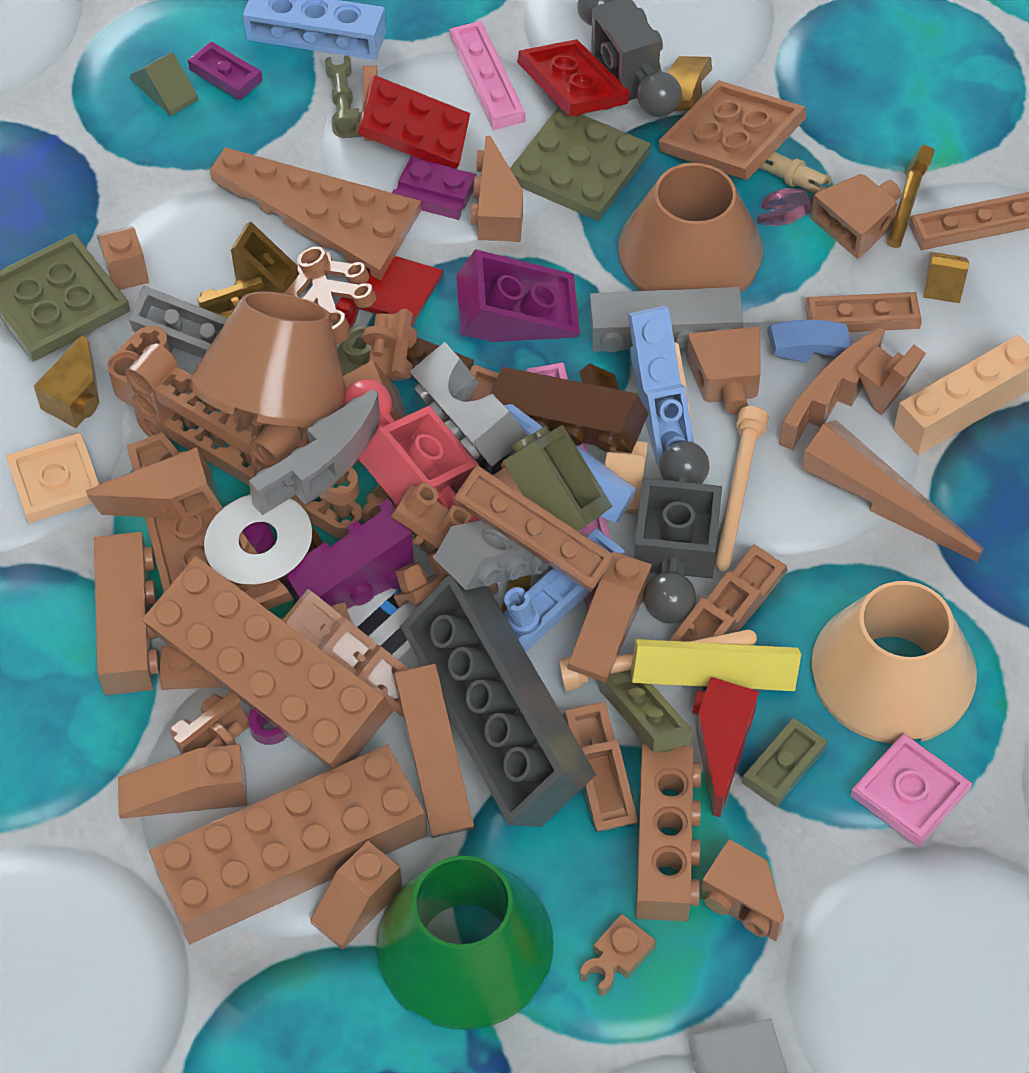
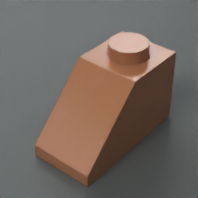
M128 226L97 234L109 277L119 290L150 283L143 251L135 227Z
M367 841L336 872L310 919L311 924L340 949L344 950L402 888L400 866Z

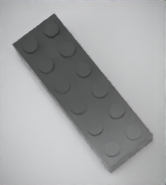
M449 574L400 627L421 666L436 663L447 713L508 825L542 827L596 776V773L488 586L465 590Z

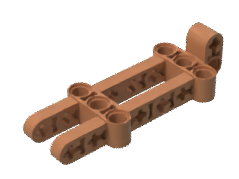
M145 326L140 328L108 361L107 367L114 393L120 400L134 407L137 422L143 432L149 437L163 432L166 437L188 450L197 447L206 461L249 485V480L254 478L261 470L272 467L287 458L295 449L309 444V442L303 439L298 427L256 422L257 414L237 408H235L234 415L224 411L219 413L217 408L206 402L203 404V400L191 389L192 374L178 366L175 357L170 352L166 332L160 327ZM207 408H208L209 410L213 411V412H211L210 414H208V413H207ZM184 425H185L186 427L190 428V429H188L187 431H185V430H184ZM252 426L253 432L247 429ZM214 443L219 445L220 447L215 449ZM225 443H228V447H227V448L223 447V445H225ZM246 462L250 464L248 467H245ZM352 467L335 482L340 486L335 489L332 485L318 496L321 502L312 501L310 504L305 505L297 495L291 497V499L304 508L312 524L340 539L350 533L347 526L358 520L361 525L363 524L361 507L354 501L359 494L358 475ZM346 481L348 483V486L345 487L341 484H343ZM350 515L352 516V521L346 520L345 518H347ZM337 516H339V517H341V518H343V519H345V520H343L341 523H339Z

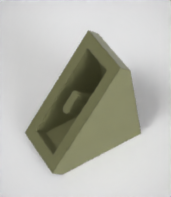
M173 52L155 59L130 74V79L169 116L175 115L198 101L197 93Z

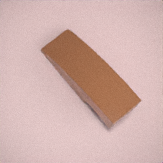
M606 701L565 710L562 716L596 773V776L582 788L596 833L638 823L619 742L614 737Z

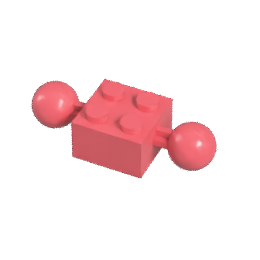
M361 379L352 383L345 391V406L353 398L361 397L372 389L378 393L380 421L375 430L376 433L358 459L394 503L398 506L411 484L418 487L421 483L426 482L437 490L439 494L437 502L449 510L453 505L457 506L453 502L456 492L464 484L475 466L479 464L434 410L427 406L395 421L390 415L392 398L383 384L372 379ZM472 515L469 523L480 521L479 518Z

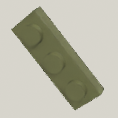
M631 670L610 674L606 683L600 681V691L653 753L669 752L675 748L692 744L693 729L652 684L632 683L630 677Z

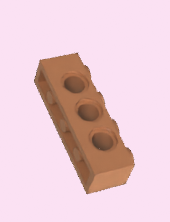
M642 744L636 919L688 922L690 906L699 905V879H691V866H699L700 840L692 839V826H700L701 801L693 800V788H700L701 762H693V746H682L669 752L653 753L646 744ZM671 789L678 792L679 795L670 797L661 792ZM663 828H673L679 833L668 836L660 832V830ZM662 867H672L678 873L668 876L662 874L659 869Z

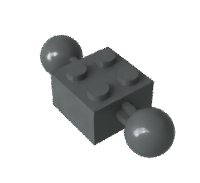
M577 0V11L580 18L586 24L592 26L591 53L630 91L629 101L637 98L640 107L647 114L655 117L667 116L675 111L682 97L681 86L674 76L661 70L660 51L663 49V41L660 33L657 30H653L647 22L644 10L638 8L633 0Z
M691 441L675 442L663 452L659 467L664 480L643 478L634 558L652 564L650 572L660 573L648 583L644 593V603L647 611L653 618L667 624L683 621L695 607L696 592L693 584L685 576L713 579L722 486L702 484L709 473V458L701 446Z

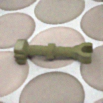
M346 55L344 56L343 64L334 65L332 64L331 57H327L325 60L326 73L334 81L332 101L337 107V112L332 116L331 120L332 131L340 138L362 137L357 134L362 112H359V108L351 109L350 107L353 95L348 87L347 77L352 73L351 58Z

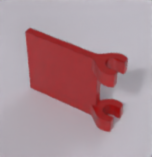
M394 256L381 280L371 276L370 269L366 267L369 273V280L366 283L372 286L376 295V301L371 306L358 308L353 299L341 297L336 308L344 313L350 329L357 319L359 310L374 314H395L401 309H408L413 313L411 326L414 327L415 321L443 277V270Z

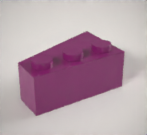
M389 498L378 505L382 510L380 513L362 525L358 520L347 526L350 532L348 535L330 547L324 542L305 555L293 570L284 575L286 589L294 599L292 600L294 605L307 589L311 590L329 606L345 602L347 609L355 605H364L370 602L374 596L391 588H400L395 571L414 562L412 533L409 528L391 517L396 508Z

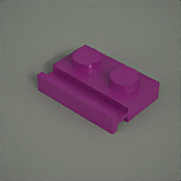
M410 157L398 180V186L392 193L420 200L422 211L459 220L462 209H465L474 191L475 176L477 177V174Z

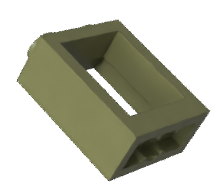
M563 425L551 432L547 426H544L533 434L528 435L511 446L515 454L503 461L526 498L577 531L613 507Z

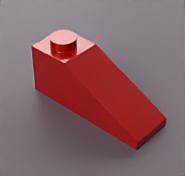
M711 677L706 692L698 691L692 714L698 716L696 733L712 815L721 818L756 713L759 691Z

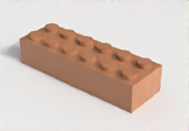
M194 556L142 618V621L156 636L229 692L237 695L242 702L273 726L277 727L329 769L356 759L393 713V709L384 696L197 556Z
M387 744L151 849L149 852L157 876L190 945L332 880L336 872L367 841L386 855L426 837L425 811L391 748Z

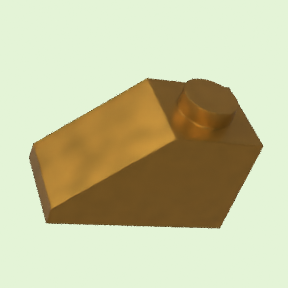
M81 336L34 385L40 409L74 428H77L85 418L92 416L100 403L94 360L88 338Z

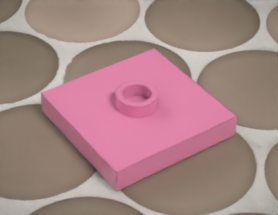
M903 733L855 785L850 796L916 846L920 847L970 791L972 782Z

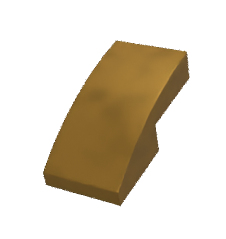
M679 56L668 72L677 79L682 91L680 104L675 111L690 109L702 96L701 82L712 71L711 57Z

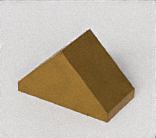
M248 222L230 249L236 281L245 277H249L251 280L260 277L263 281L265 292L284 293L299 275L298 265L252 222Z
M930 252L923 298L960 303L970 263L967 257Z

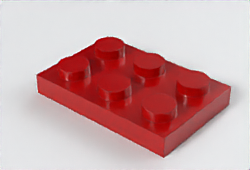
M578 39L519 50L517 63L568 116H580L584 113L602 109L608 110L616 106L626 105L629 102L630 91Z
M373 75L368 86L357 134L416 158L457 169L460 164L471 113Z

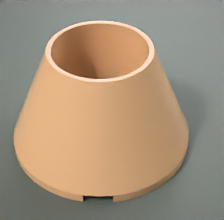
M895 581L881 585L836 614L821 630L814 645L811 659V668L816 684L815 690L827 711L839 723L854 733L883 743L894 744L903 733L911 739L920 738L921 742L943 734L952 728L966 713L976 689L977 668L975 658L949 606L934 590L910 581ZM881 637L903 638L918 645L926 655L918 657L894 655L879 647L873 640Z

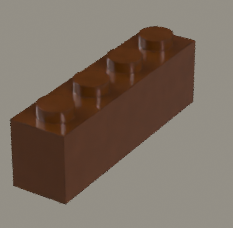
M507 367L501 368L490 392L503 405L513 404L542 427L547 426L550 432L563 425L575 445L579 446L582 443L595 445L605 452L615 453L618 450L632 453L649 414L637 393Z

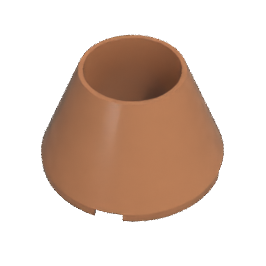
M685 163L664 172L626 221L619 237L618 256L624 274L639 291L739 287L741 294L756 278V273L763 258V243L759 230L730 177L722 170L708 164Z
M254 292L244 295L193 371L191 389L207 404L234 415L235 408L257 414L256 422L289 427L313 426L320 418L328 417L345 406L344 395L346 388L329 312L315 302L289 294Z

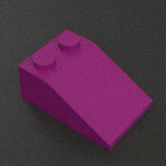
M475 249L456 274L461 335L491 342L576 338L580 334L575 280L572 273Z

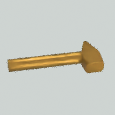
M922 145L913 156L905 171V175H908L887 240V244L890 247H901L922 177L929 168L935 152L930 146Z

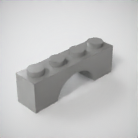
M445 342L410 370V373L419 382L414 387L415 391L434 410L439 418L445 422V425L475 460L482 455L493 467L513 450L512 445L528 436L512 414L493 394L479 400L469 401L479 382Z

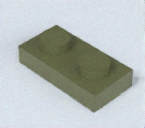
M793 718L744 774L742 784L775 807H778L826 750L828 741Z

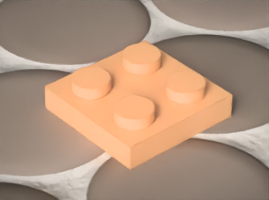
M81 432L6 455L28 524L92 504L86 490L100 484Z

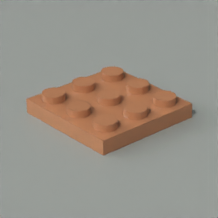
M718 80L659 140L660 151L693 163L708 164L722 170L726 174L748 180L807 118L806 109L802 105Z

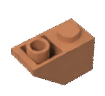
M729 839L702 880L700 899L704 900L705 904L712 911L720 915L728 914L741 921L744 927L752 934L759 937L767 936L777 941L781 935L784 913L768 861Z

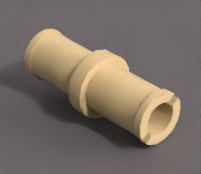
M774 152L767 159L769 161L764 162L759 167L762 171H767L784 179L785 184L795 187L797 185L814 194L826 189V187L822 186L824 183L827 185L831 184V176L807 167L803 160L798 158L792 160L777 152Z

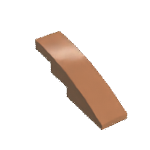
M878 327L849 346L816 376L801 393L783 420L779 445L794 450L808 423L821 428L829 418L837 401L852 407L863 387L857 369L875 347L882 348L885 334L884 329Z
M753 544L734 571L730 572L728 570L707 599L702 597L669 641L689 642L739 632L788 571L787 566Z
M307 589L282 621L384 696L391 708L404 718L394 672L408 670L409 668L349 620L340 615L311 590Z

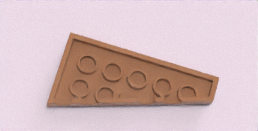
M226 147L210 169L212 181L242 199L248 197L260 204V209L269 215L273 212L284 218L286 225L324 248L337 249L345 254V260L351 264L356 262L363 263L365 267L370 269V275L378 280L382 279L421 212L420 200Z
M163 432L127 445L133 472L143 466L155 464L179 453ZM221 505L185 519L145 517L164 592L194 556H197L210 566L205 555L204 539L211 521L223 509ZM241 532L239 536L241 549L249 554H258ZM279 579L254 585L230 581L267 610L294 600Z

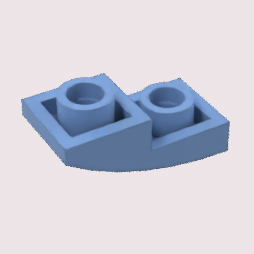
M794 320L770 324L767 329L773 355L783 359L807 363L813 352L827 357H838L852 345L847 324L833 321Z

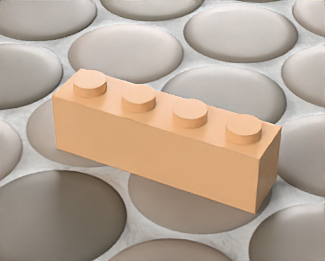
M1018 334L901 401L898 407L894 431L919 456L1029 391V344Z

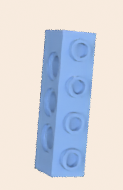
M249 0L243 13L246 40L377 60L386 35L385 7L341 0Z

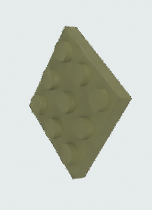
M558 107L510 169L522 189L596 221H600L651 153V143L584 115L568 116Z
M75 233L0 270V318L33 362L131 311L128 300Z

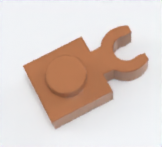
M621 914L594 944L593 952L599 958L590 959L582 965L580 980L586 981L593 973L601 974L604 980L598 985L597 993L600 996L606 995L612 989L615 973L618 971L628 979L655 949L656 940Z

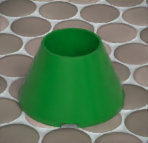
M454 856L443 859L411 879L395 894L388 904L378 929L377 956L379 967L392 995L408 1011L410 1009L418 1015L431 1020L433 1025L449 1029L469 1030L489 1027L507 1020L520 1012L534 999V994L543 983L546 975L548 976L553 958L554 941L551 921L537 894L514 874L486 860L473 856ZM460 905L484 908L493 913L502 922L498 929L490 936L470 944H453L443 941L426 929L431 920L439 913Z

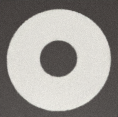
M251 495L241 497L225 506L211 521L204 539L206 558L215 571L227 580L235 583L254 585L276 580L293 570L306 555L312 539L311 521L304 508L291 498L261 515L253 506ZM255 522H267L273 525L277 531L278 536L275 545L269 551L255 555L243 551L239 545V536L242 530Z

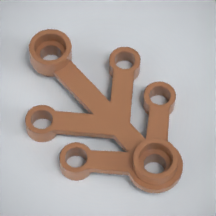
M310 247L299 255L297 259L299 275L283 294L299 297L312 281L313 286L304 296V299L319 303L329 312L335 342L340 344L348 338L350 325L344 313L337 310L333 296L351 298L358 308H366L376 301V295L372 286L366 283L369 280V273L363 263L356 262L350 264L333 261L330 253L324 251L322 247ZM326 275L344 276L347 278L348 283L328 280Z

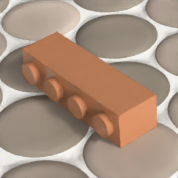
M142 532L94 537L97 673L104 695L154 690L153 674L160 673L158 650L152 649L151 639H156L158 636L142 621V618L150 610V605L157 602L154 580H149L148 571L155 570L153 547H146Z

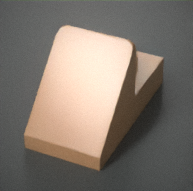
M637 441L632 453L618 450L615 453H606L605 466L637 489L624 513H639L648 442Z

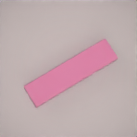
M482 21L450 28V39L492 130L526 122L525 111Z

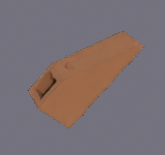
M485 136L484 150L477 151V172H482L481 177L475 176L474 198H479V203H472L471 225H477L478 240L521 242L523 190L492 137Z
M197 447L179 452L173 457L152 465L143 466L137 471L114 480H107L96 487L86 490L87 496L101 515L185 519L220 505L210 467Z

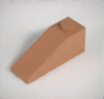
M615 551L612 553L615 557L600 579L567 669L605 683L643 601L652 564Z
M240 744L198 748L118 777L120 819L248 806L246 768Z

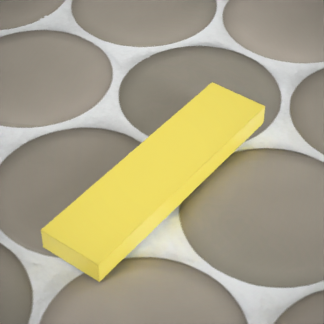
M636 639L630 677L632 683L707 687L710 678L713 677L750 689L795 691L801 652L799 648Z

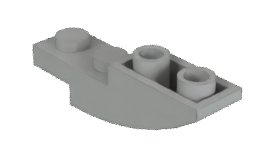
M372 389L361 397L353 398L346 406L328 417H322L317 420L313 426L307 429L308 445L295 449L287 458L270 468L261 470L254 478L249 480L253 506L261 515L269 512L294 495H297L305 505L337 482L353 466L367 447L380 421L378 393Z

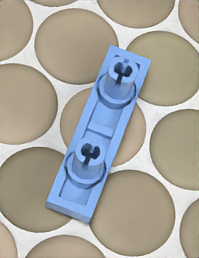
M597 528L587 536V538L610 553L615 551L626 555L625 550ZM552 568L526 593L524 589L519 587L509 590L504 597L507 610L503 614L526 652L582 601L590 591L555 568Z

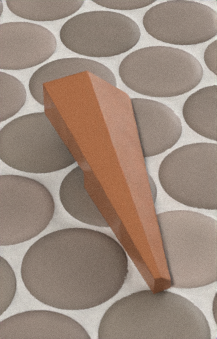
M835 420L824 423L805 450L803 470L872 502L871 512L978 562L984 548L841 423Z

